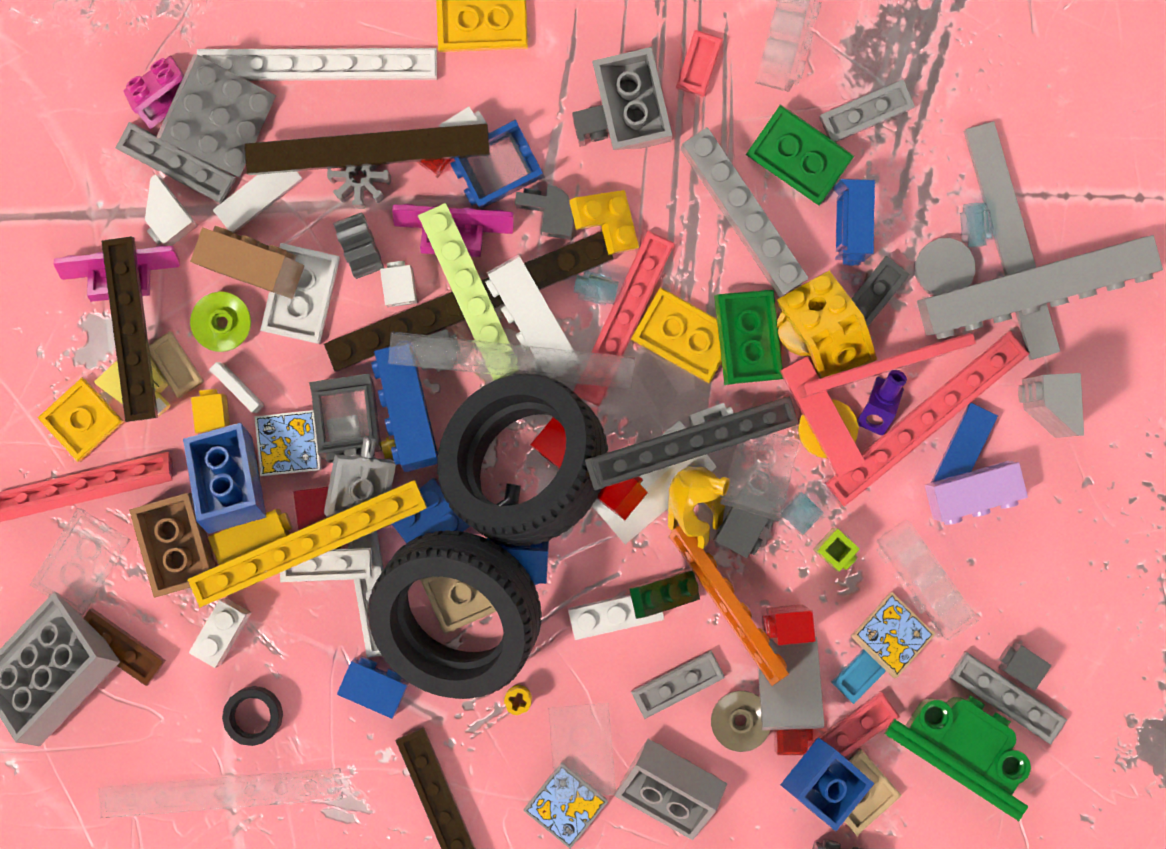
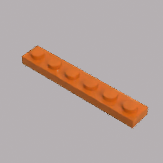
M680 525L675 527L669 535L670 539L771 686L789 675L786 670L787 664L780 654L774 653L764 630L756 627L751 619L752 614L749 608L743 602L740 603L734 595L735 590L732 583L726 577L723 578L717 570V563L714 557L709 552L706 553L703 548L698 547L697 536H687Z

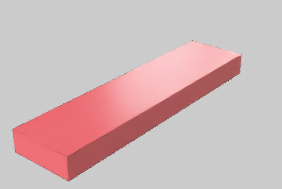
M808 356L780 370L783 379L836 476L840 477L864 464L865 460L827 391L802 399L799 398L797 392L799 386L820 379Z

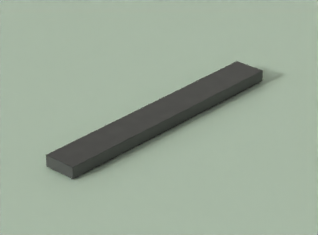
M790 396L589 458L585 462L593 488L598 490L796 426L799 423Z

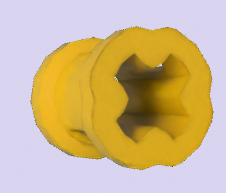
M515 685L508 689L504 698V704L509 713L521 715L527 712L531 706L532 695L528 688L523 685ZM517 693L523 694L522 700L526 701V704L520 703L519 707L513 706L514 700L510 696L516 697Z

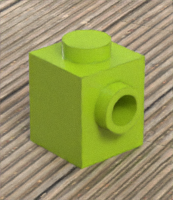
M833 527L813 550L834 570L840 572L842 568L847 570L858 557L855 554L860 548L838 528Z

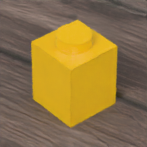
M217 389L200 390V396L191 397L196 434L230 426L227 395L218 394Z

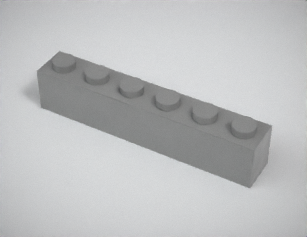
M706 127L682 143L680 150L779 298L809 279L709 128Z

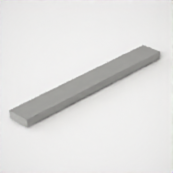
M995 122L965 129L963 132L1005 276L1035 268L1036 264ZM1047 303L1039 305L1041 311L1023 315L1021 310L1015 312L1026 350L1029 353V361L1061 352Z

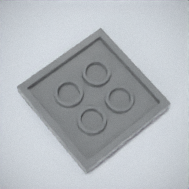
M194 54L156 138L236 177H240L246 164L245 143L256 142L276 95L204 57Z

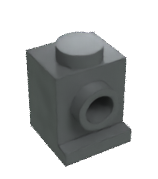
M603 105L572 112L579 147L585 146V139L590 138L591 142H597L608 138L609 131Z

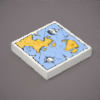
M313 410L254 416L260 476L322 470L321 457L317 453Z

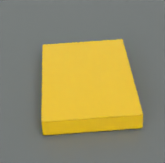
M436 0L439 52L528 49L526 0Z
M660 287L631 340L709 384L722 362L717 318Z

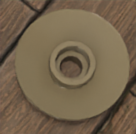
M748 691L728 693L716 703L712 711L711 727L714 736L724 747L732 751H751L759 747L770 733V730H762L760 697ZM742 714L746 717L743 725L735 723L737 715Z

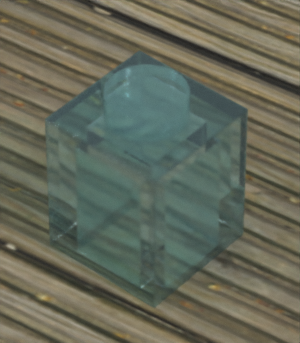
M797 492L778 512V515L799 534L804 535L824 512L805 494Z

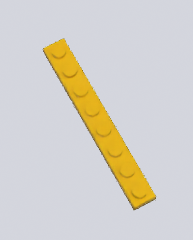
M413 480L187 580L200 608L414 515L428 507L416 480Z

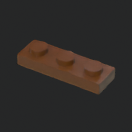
M93 608L89 609L83 619L106 640L120 661L117 666L143 685L148 686L166 660Z

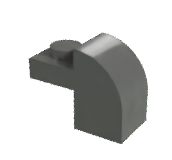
M548 184L546 196H542V191L529 188H524L523 193L516 192V208L544 212L542 236L572 239L574 219L569 203L570 198L563 190Z

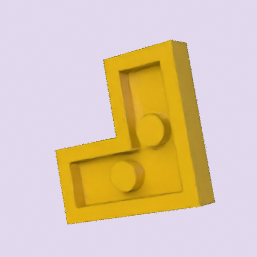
M625 190L575 197L569 200L576 230L601 226L608 255L633 251L639 248Z

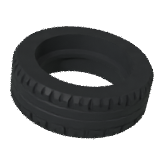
M530 373L514 374L499 378L486 384L468 397L450 419L443 433L437 458V474L439 476L438 481L441 485V492L446 502L449 503V507L459 518L491 540L505 545L513 544L514 546H530L532 544H540L543 541H549L577 524L586 515L587 511L590 510L601 489L594 490L585 460L608 452L604 429L592 409L570 388L554 378ZM539 414L554 417L565 429L566 449L560 469L551 483L538 495L520 504L498 506L490 502L482 492L480 476L484 456L495 437L511 423L524 417Z
M435 531L424 536H418L406 545H403L394 554L376 580L369 597V627L375 644L386 662L410 684L425 692L446 698L471 699L483 697L499 691L503 686H507L514 680L527 661L537 641L542 622L541 603L538 599L539 595L535 584L519 561L498 544L484 537L462 531ZM428 577L452 578L472 586L483 594L497 611L504 632L501 642L492 649L479 652L459 651L437 642L421 628L414 618L408 601L409 588L415 581Z

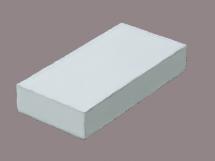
M216 362L209 369L252 413H258L264 407V403L224 363Z

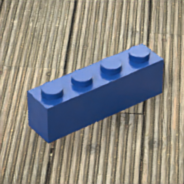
M410 342L374 351L376 361L371 362L375 379H381L383 389L378 390V395L382 408L387 407L389 418H385V425L388 435H394L396 446L391 447L395 465L400 464L404 472L436 465L438 451L414 350Z

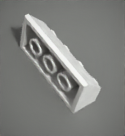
M679 420L661 436L685 429V426ZM706 454L641 475L640 477L643 479L641 485L648 493L625 521L597 499L592 507L626 545L668 509L670 483L679 471L689 467H705L712 472L716 465Z

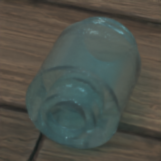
M987 203L962 205L963 212L960 213L962 242H968L969 248L987 246L986 241L992 240L991 212L987 210Z
M584 270L583 276L577 275L573 292L578 293L577 300L606 306V303L613 305L619 281L612 280V276Z

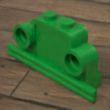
M971 695L967 700L962 697H953L947 703L939 699L928 698L918 705L906 725L896 719L892 720L884 733L885 735L1018 822L1021 820L1023 814L1028 809V805L1012 796L1018 785L1028 778L1031 764L1024 753L1013 749L1017 739L1015 732L1008 727L1011 721L997 712L990 716L983 711L985 704Z

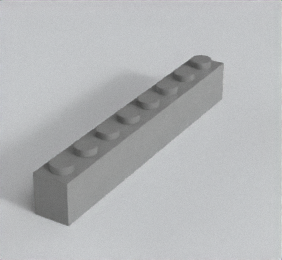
M1154 235L917 300L926 336L936 334L937 339H942L955 335L954 329L965 327L966 331L984 327L982 321L993 318L994 323L1012 319L1011 313L1020 310L1023 315L1041 311L1039 305L1050 302L1051 307L1069 303L1068 297L1078 294L1079 299L1097 295L1096 289L1106 286L1107 291L1125 287L1124 281L1133 278L1135 283L1154 279L1152 273L1162 271L1163 268Z

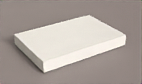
M280 243L281 249L297 255L295 261L305 266L293 299L269 291L260 331L320 344L340 256Z

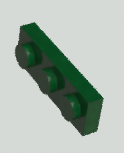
M692 570L629 588L636 619L645 618L700 600L698 583Z

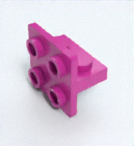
M172 56L166 59L161 58L154 62L150 67V71L143 76L132 78L123 90L131 109L135 114L138 113L150 129L165 119L184 77V73L180 70Z

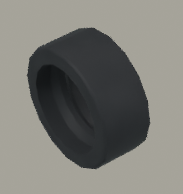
M252 686L241 689L229 698L223 709L222 721L224 729L231 739L241 745L255 746L263 744L276 734L282 723L283 711L281 703L274 693L263 687ZM245 699H260L269 708L270 722L266 729L260 733H246L236 723V709Z

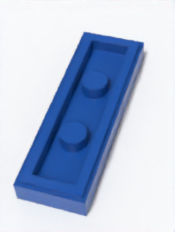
M973 403L968 404L930 483L971 472L998 415Z

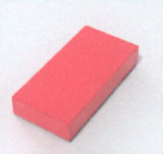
M698 30L694 31L676 85L677 89L701 97L705 96L723 41L722 38Z

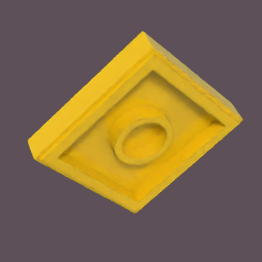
M83 377L37 417L77 462H81L124 423L122 418Z

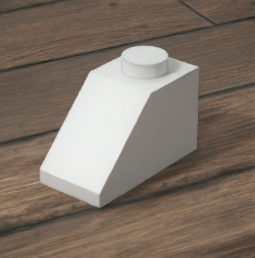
M156 174L150 178L145 221L150 226L147 232L157 245L162 242L166 246H173L198 225L165 182Z

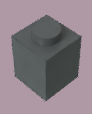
M1014 643L1012 647L1009 645L1002 652L999 658L1001 664L998 668L1035 691L1052 665L1024 646Z

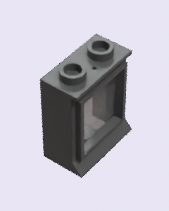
M370 374L309 382L315 421L317 453L322 460L326 459L327 462L333 463L335 455H361L364 437L376 439L373 456H375V452L382 451L374 381Z

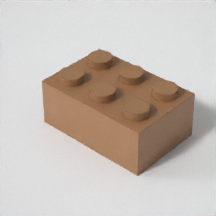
M214 226L213 231L202 227L190 260L191 263L290 299L294 297L305 266L295 261L297 255L273 245L268 246L260 243V241L253 238L237 235L219 226Z
M192 493L181 494L129 509L154 598L191 588L187 579L216 567L207 533L196 521Z

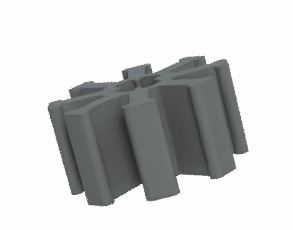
M362 212L333 223L338 241L344 250V257L347 263H349L354 278L358 279L384 269L373 234Z

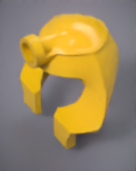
M689 467L679 471L673 477L669 487L668 528L673 531L679 523L687 536L698 537V547L704 549L709 542L710 526L708 522L699 520L695 516L693 509L698 503L706 504L713 512L712 528L717 530L723 523L725 504L720 495H726L730 479L726 477L719 479L705 467Z

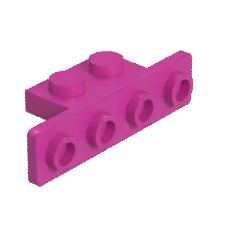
M393 205L394 226L422 228L421 253L435 254L418 215L438 206ZM449 208L471 257H481L483 232L513 233V212Z
M160 245L154 248L136 249L142 296H150L151 270L177 268L180 266V260L173 246ZM103 252L81 256L68 255L54 259L53 265L62 280L88 277L87 297L90 302L109 300Z

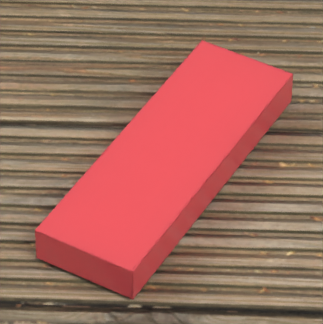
M880 691L819 736V738L846 757L889 726L893 719L897 720L900 716L883 692ZM816 739L808 745L811 747L812 744L816 741Z

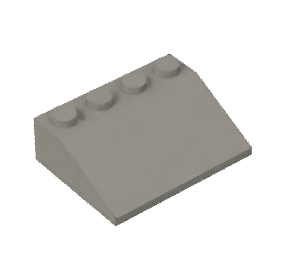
M53 592L0 649V718L15 743L41 746L120 663L106 640L56 592Z

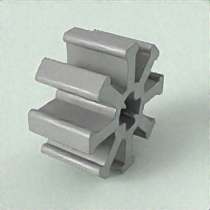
M380 165L346 167V171H332L331 169L327 171V178L332 184L345 182L338 190H333V193L344 203L346 201L345 198L354 191L352 204L357 209L366 208L364 204V191L366 190L373 195L377 203H380L385 198L380 190H376L373 182L391 184V175L388 170L373 172ZM361 170L366 178H361V183H357L353 176H357L358 171Z

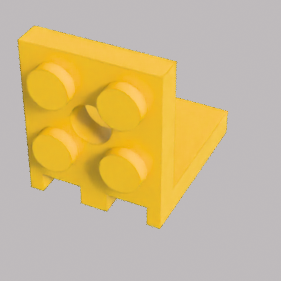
M830 270L777 299L779 307L806 343L819 378L857 368L878 360L864 315ZM815 305H825V307L819 311L811 310Z

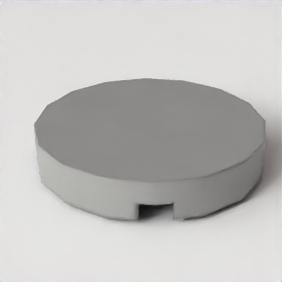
M938 238L928 243L918 253L914 264L917 281L923 287V290L932 296L969 286L976 272L975 259L970 249L962 242L952 238Z

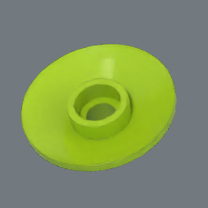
M213 292L204 296L196 303L191 313L190 326L193 336L203 347L215 352H226L237 348L245 341L251 328V316L246 304L237 296L228 292ZM222 317L228 320L225 328L218 326V320Z

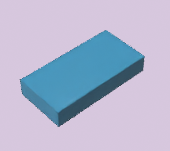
M862 649L831 683L854 704L886 670Z

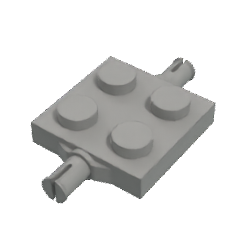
M367 437L363 438L361 455L334 456L324 510L327 517L336 515L391 490L396 465L393 460L373 457L376 439L370 437L369 439Z

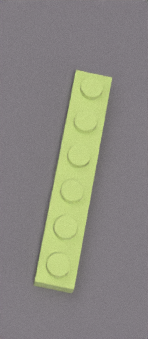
M444 203L418 215L493 381L521 370L520 364L447 204Z

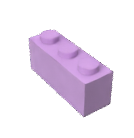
M1009 460L924 485L933 520L944 522V525L959 523L962 521V516L972 514L973 517L987 515L991 513L990 508L1001 506V509L1015 507L1019 505L1018 500L1028 498L1020 463Z

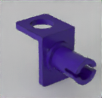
M891 370L886 380L881 377L875 379L868 402L857 419L858 426L881 436L885 434L896 416L904 391L903 386L907 381V377L903 372ZM877 415L882 418L883 423L879 425L872 424L867 420V416Z

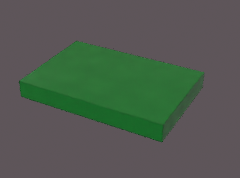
M782 104L779 105L746 153L752 160L818 206L823 202L855 156Z
M774 290L714 295L724 385L783 379L780 373L783 366Z

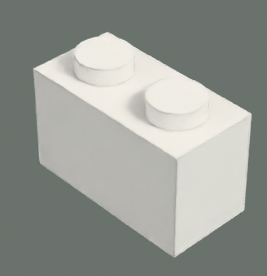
M228 598L220 599L190 649L189 654L214 668L222 665L252 612Z

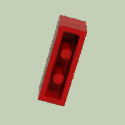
M802 604L766 608L767 615H762L763 630L777 645L816 642L813 610Z

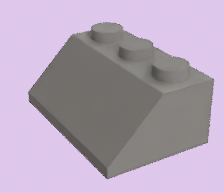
M652 47L593 60L592 63L613 150L642 149L671 142L672 131Z
M1081 373L1047 374L1022 379V385L1018 387L1019 402L1023 403L1024 410L1055 438L1084 436Z
M647 739L634 758L614 796L687 838L694 840L717 811L727 783L692 764L689 760L669 751L661 744Z

